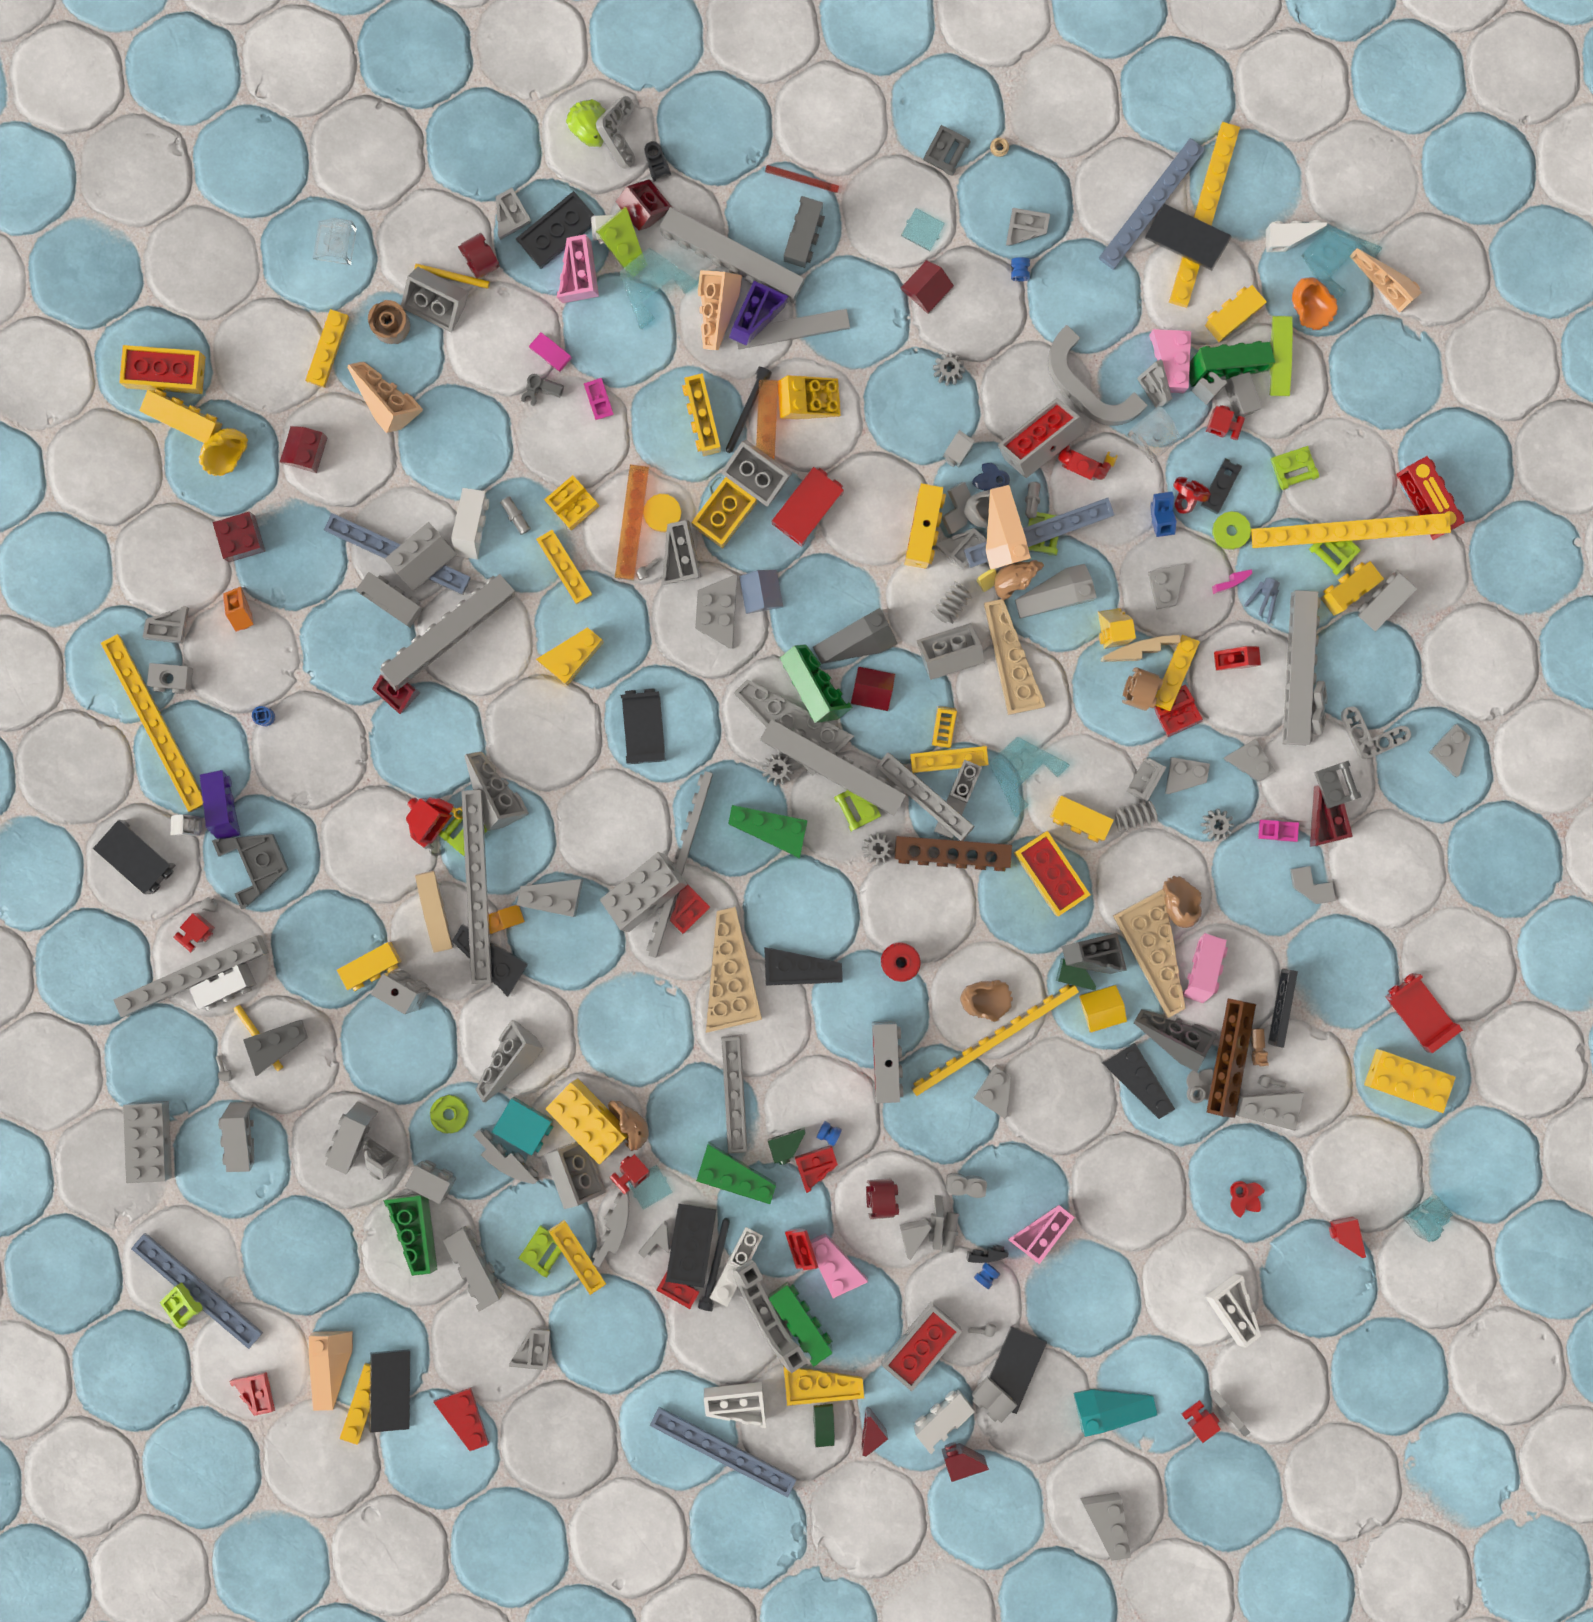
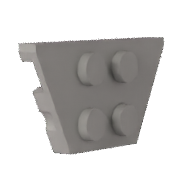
M737 575L699 589L697 594L695 629L729 649L733 648Z

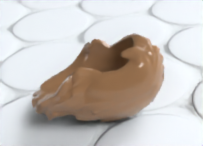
M1033 560L1010 564L1000 569L995 576L994 582L998 597L1005 600L1011 597L1015 590H1025L1029 586L1031 579L1044 567V564Z
M1181 876L1167 878L1162 890H1164L1166 895L1164 901L1169 917L1179 927H1192L1202 915L1200 907L1201 892Z
M1000 980L981 981L966 986L961 994L960 1001L963 1009L969 1015L990 1019L995 1022L999 1021V1018L1011 1009L1013 997L1010 996L1012 991H1009V985L1006 982H1001Z
M610 1101L608 1104L609 1110L620 1121L621 1132L628 1134L626 1139L628 1143L624 1142L631 1151L638 1150L644 1145L649 1136L647 1122L638 1112L624 1106L621 1101Z

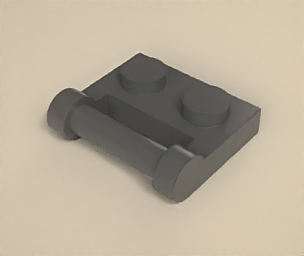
M941 125L923 160L943 170L946 174L953 176L957 163L965 148L969 147L971 141ZM954 141H956L959 145L951 161L947 164L944 160Z
M1349 760L1314 772L1327 808L1361 798V794L1357 792L1349 769ZM1340 769L1350 793L1347 796L1344 794L1337 774V770Z

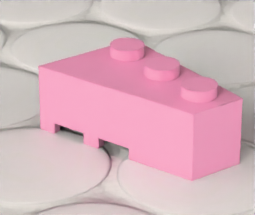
M586 234L567 238L563 258L564 265L560 275V287L556 298L562 303L599 297L591 240Z
M1153 329L1149 335L1154 347L1155 358H1157V361L1160 359L1163 361L1170 392L1185 393L1189 387L1191 331Z
M1206 933L1199 938L1192 960L1194 962L1191 974L1188 973L1187 977L1189 980L1188 989L1183 991V997L1204 1003L1214 993H1217L1219 989L1218 976L1222 974L1224 967L1221 964L1222 958H1225L1228 947H1225L1227 940Z
M1057 1205L1011 1236L1008 1240L1040 1264L1075 1216L1061 1205Z
M826 1233L810 1240L818 1267L832 1298L868 1282V1278Z

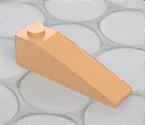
M1357 248L1349 256L1399 313L1422 293L1416 282L1411 281L1410 278Z
M700 270L698 296H701L702 306L699 308L700 314H703L704 322L701 326L703 349L719 350L740 295L742 275Z
M364 361L348 364L347 368L373 417L386 433L403 429L422 412L423 409L412 396L396 389L397 385L393 382L387 383L382 379V375Z
M1006 485L991 489L986 554L990 570L1031 559L1010 486Z
M353 1331L313 1332L309 1336V1365L313 1411L334 1409L353 1351Z

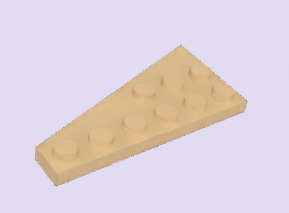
M1161 889L1113 915V918L1167 1018L1186 1008L1179 979L1172 929L1164 901L1165 892Z
M736 907L717 911L706 1033L762 1020Z

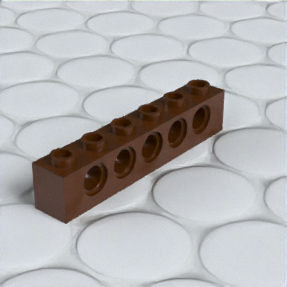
M896 836L894 859L898 860L899 864H910V861H918L917 865L929 866V862L937 863L938 867H948V864H956V868L967 869V865H973L977 870H986V867H994V871L1005 872L1006 868H1011L1012 845ZM911 846L919 848L920 853L917 857L910 855L909 849ZM931 847L938 849V857L931 858L928 852ZM950 849H955L958 852L955 860L948 857ZM970 850H974L977 853V858L974 861H970L967 858V853ZM990 851L996 855V860L992 863L986 859V855Z
M1227 999L1206 1113L1231 1118L1236 1116L1256 1004Z

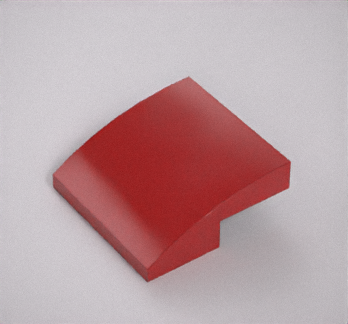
M1186 684L1181 686L1171 711L1154 706V710L1167 737L1203 721Z
M790 1229L786 1231L785 1235L796 1269L811 1270L819 1268L807 1230Z

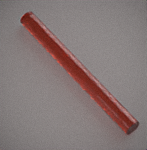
M767 165L765 169L766 173L838 193L839 185Z

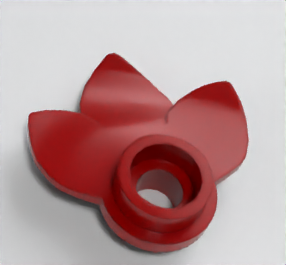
M1243 1181L1234 1182L1230 1187V1194L1232 1196L1230 1206L1233 1213L1241 1218L1245 1210L1260 1212L1261 1203L1258 1196L1265 1192L1263 1187L1255 1182L1248 1184ZM1238 1187L1242 1188V1192L1240 1194L1236 1193V1189Z

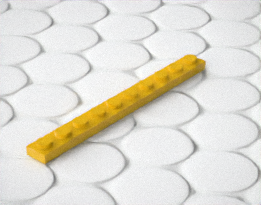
M1222 122L1194 213V218L1209 225H1212L1240 130L1239 126ZM1184 257L1181 258L1168 303L1185 308L1188 307L1199 264Z
M1450 513L1251 529L1252 548L1451 533Z
M116 634L101 642L108 659L188 812L203 806L202 792L121 636Z
M1067 984L1059 989V994L1056 996L1051 994L1042 1000L1044 1002L1042 1005L1030 1007L1026 1010V1015L1023 1017L1018 1015L1010 1021L1012 1024L1006 1028L1004 1025L994 1031L995 1035L990 1038L988 1036L978 1041V1046L974 1048L968 1047L962 1051L963 1055L959 1058L953 1057L945 1062L946 1066L942 1069L939 1067L935 1068L929 1073L931 1076L923 1079V1077L913 1083L914 1087L911 1089L918 1096L1079 993L1075 985L1069 986Z

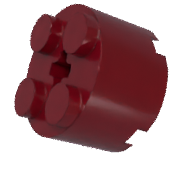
M481 232L458 246L476 279L482 278L500 267L491 247L485 243L486 239Z
M891 1178L867 1180L870 1186H866L867 1208H871L872 1213H868L869 1218H894L895 1215H899V1205L895 1200V1196H898L897 1184H894Z

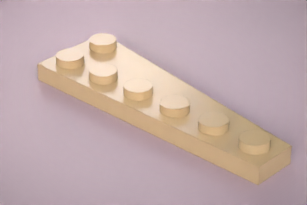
M1000 599L984 603L1007 714L1012 715L1045 708L1044 700L1035 682L1004 600Z

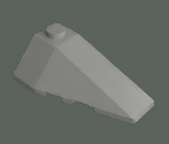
M1085 564L1065 568L1016 599L1015 602L1019 618L1021 619L1091 602L1097 597L1088 569Z

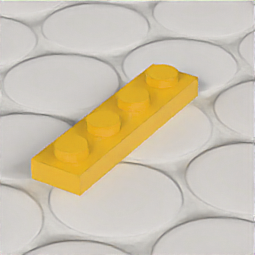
M330 309L305 379L306 382L325 388L350 318L347 314Z
M550 530L536 539L575 604L577 605L592 596L591 591L554 531Z
M1185 635L1181 636L1180 643H1178L1163 677L1162 686L1155 696L1157 698L1155 706L1171 711L1200 641Z
M987 746L910 754L913 773L959 769L964 760L979 766L989 765Z
M565 1220L548 1230L589 1295L606 1285L604 1279L592 1264L591 1259Z
M365 1363L340 1435L341 1440L356 1445L360 1443L369 1416L370 1364Z

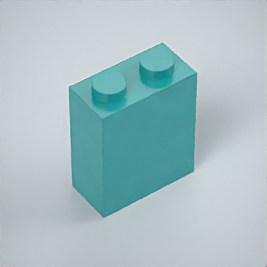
M513 1097L499 1118L492 1133L532 1156L534 1152L539 1153L544 1143L541 1140L544 1135L549 1136L554 1127L551 1125L553 1119Z

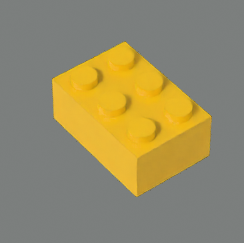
M725 477L691 522L692 527L723 549L756 506L757 499Z

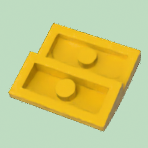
M573 475L544 499L571 531L599 507L595 499Z

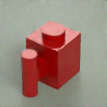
M1216 406L1212 411L1206 432L1224 437L1228 430L1233 431L1230 438L1238 440L1245 418L1238 416L1236 422H1234L1232 418L1235 412L1230 411V408L1227 406Z
M192 913L180 926L186 934L183 936L177 932L173 938L191 953L196 948L191 941L194 940L197 943L208 941L213 935L212 931L215 927L199 913Z
M634 1154L631 1157L627 1156L621 1161L620 1172L623 1176L619 1177L616 1173H613L609 1178L626 1195L630 1191L626 1184L630 1182L636 1188L650 1176V1171Z
M1199 1400L1181 1414L1185 1420L1193 1416V1419L1187 1423L1200 1441L1204 1443L1219 1432L1221 1428L1218 1425L1220 1420L1214 1412L1210 1414L1205 1409L1199 1413V1410L1205 1407Z

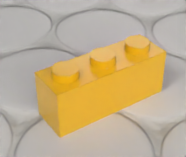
M1253 285L1248 288L1244 286L1236 293L1237 297L1233 301L1231 298L1222 305V310L1219 312L1215 310L1207 317L1208 321L1205 327L1218 342H1221L1266 304L1267 301Z
M1062 795L1059 796L1050 815V818L1054 819L1053 823L1062 827L1064 824L1071 827L1070 831L1081 835V832L1088 835L1089 840L1096 843L1099 840H1105L1114 821Z
M387 942L336 971L347 990L353 989L357 991L364 987V982L368 980L373 982L381 978L382 972L387 970L389 973L399 968L397 964L402 961L392 942Z

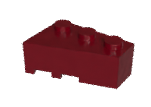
M1319 785L1314 786L1310 847L1353 837L1345 804L1327 808Z

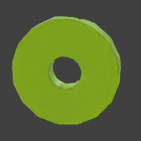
M1225 512L1213 523L1212 535L1217 545L1223 549L1234 550L1240 548L1250 538V523L1239 512ZM1228 526L1235 527L1236 534L1234 536L1227 533Z
M456 1095L440 1097L433 1103L430 1109L431 1123L436 1130L442 1133L451 1134L458 1132L468 1121L469 1110L467 1104ZM446 1109L453 1110V1119L445 1118L444 1112Z

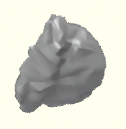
M990 490L979 492L970 497L966 502L964 514L977 527L987 528Z

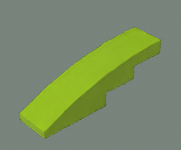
M1272 316L1270 344L1275 364L1270 368L1269 375H1271L1270 396H1290L1293 343L1292 316Z

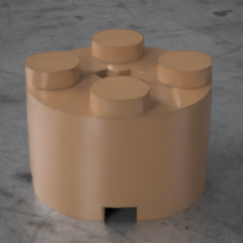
M384 300V302L373 305L369 311V326L380 341L387 344H399L406 338L410 330V319L397 302Z
M1135 667L1132 670L1135 672L1133 677L1129 676L1126 681L1122 695L1126 697V700H1122V703L1146 711L1149 707L1154 708L1157 701L1155 696L1157 690H1160L1163 679H1160L1159 675Z

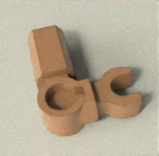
M1252 1029L1251 1047L1254 1049L1252 1051V1063L1260 1067L1269 1066L1267 1060L1268 1052L1263 1050L1265 1048L1264 1029Z

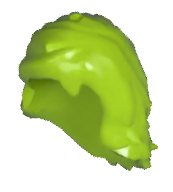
M593 99L583 100L580 103L574 104L567 115L566 123L568 128L587 146H602L604 140L597 131L596 121L606 111L605 108L601 106L600 102Z

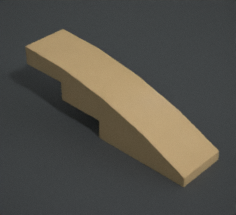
M1180 635L1160 636L1123 646L1103 656L1101 662L1140 661L1142 653H1158L1161 651V645H1177L1180 643Z
M430 871L416 874L418 893L433 952L452 949L453 944L448 930L449 925L435 872Z

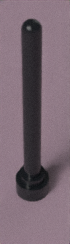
M758 366L755 373L757 380L726 446L727 453L733 452L763 383H766L772 375V372L764 367Z
M728 1218L722 1220L705 1295L702 1296L698 1303V1308L701 1310L713 1311L714 1303L710 1296L714 1290L730 1224Z

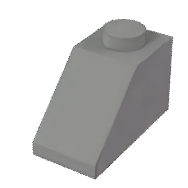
M959 430L944 453L945 461L953 467L956 465L959 468L971 451L975 440Z

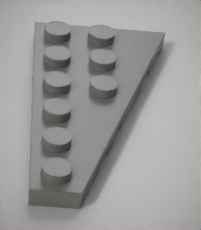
M748 679L734 692L766 728L771 719L774 721L779 719L787 724L786 728L790 730L795 728L803 733L802 737L808 740L811 737L820 742L819 746L823 749L829 747L836 752H839L854 737L852 734L828 722L815 723L808 711ZM804 766L812 776L816 773L815 771Z

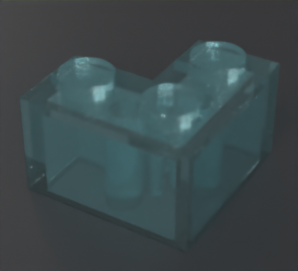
M1432 1194L1403 1219L1418 1237L1430 1243L1441 1237V1233L1444 1231L1441 1226L1446 1225L1453 1214L1438 1196Z

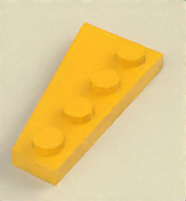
M783 1365L787 1406L864 1398L862 1377L807 1368H799L791 1373Z

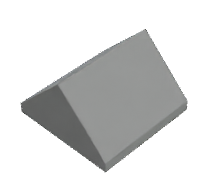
M923 1219L900 1224L908 1259L911 1260L932 1228L929 1220Z

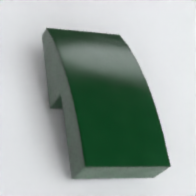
M833 1404L813 1405L815 1448L834 1446Z

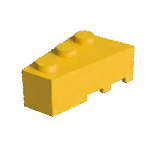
M1121 608L1098 611L1101 628L1099 641L1101 645L1103 644L1104 649L1125 646L1136 639L1133 619L1129 615H1125Z
M587 627L536 660L568 686L602 646L604 641Z

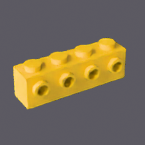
M703 373L685 377V385H682L684 396H688L690 401L686 405L689 415L693 414L694 421L691 422L693 433H697L699 440H695L698 452L702 451L703 456L720 453L721 447Z
M157 388L155 390H147L139 410L203 443L208 442L210 437L219 432L223 425L217 421V417L208 413L204 415L200 413L201 409L192 405L188 407L183 404V400L176 397L170 398L166 396L167 393Z

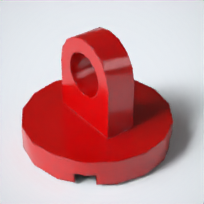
M1177 477L1173 483V487L1179 492L1174 503L1175 509L1181 514L1190 513L1197 501H1208L1211 493L1206 486L1195 480L1189 482L1187 477ZM1183 499H1186L1188 502L1186 509L1182 507Z

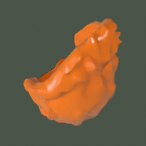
M1313 277L1300 279L1294 287L1292 293L1293 308L1296 309L1300 317L1301 325L1312 328V330H1320L1328 326L1329 322L1333 321V317L1337 314L1338 310L1337 299L1334 295H1331L1327 287Z

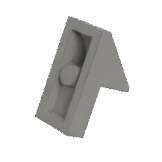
M666 1221L659 1226L639 1250L638 1254L643 1258L647 1254L651 1256L658 1248L656 1244L669 1253V1233Z

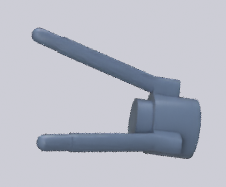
M1266 578L1264 583H1259L1257 589L1244 604V607H1247L1262 590L1261 593L1265 598L1258 615L1262 616L1269 597H1272L1267 623H1270L1280 583L1275 579Z

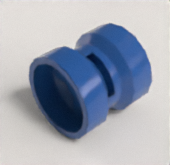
M1016 257L1011 259V267L1014 268L1011 272V280L1022 282L1030 279V272L1028 271L1030 266L1029 258Z
M259 706L253 710L252 719L256 724L268 727L274 723L275 713L270 708Z
M824 1121L816 1138L826 1140L828 1144L834 1146L842 1129L832 1127L829 1122Z
M984 1263L982 1271L977 1273L974 1278L989 1290L993 1285V1280L998 1279L1001 1274L990 1264Z

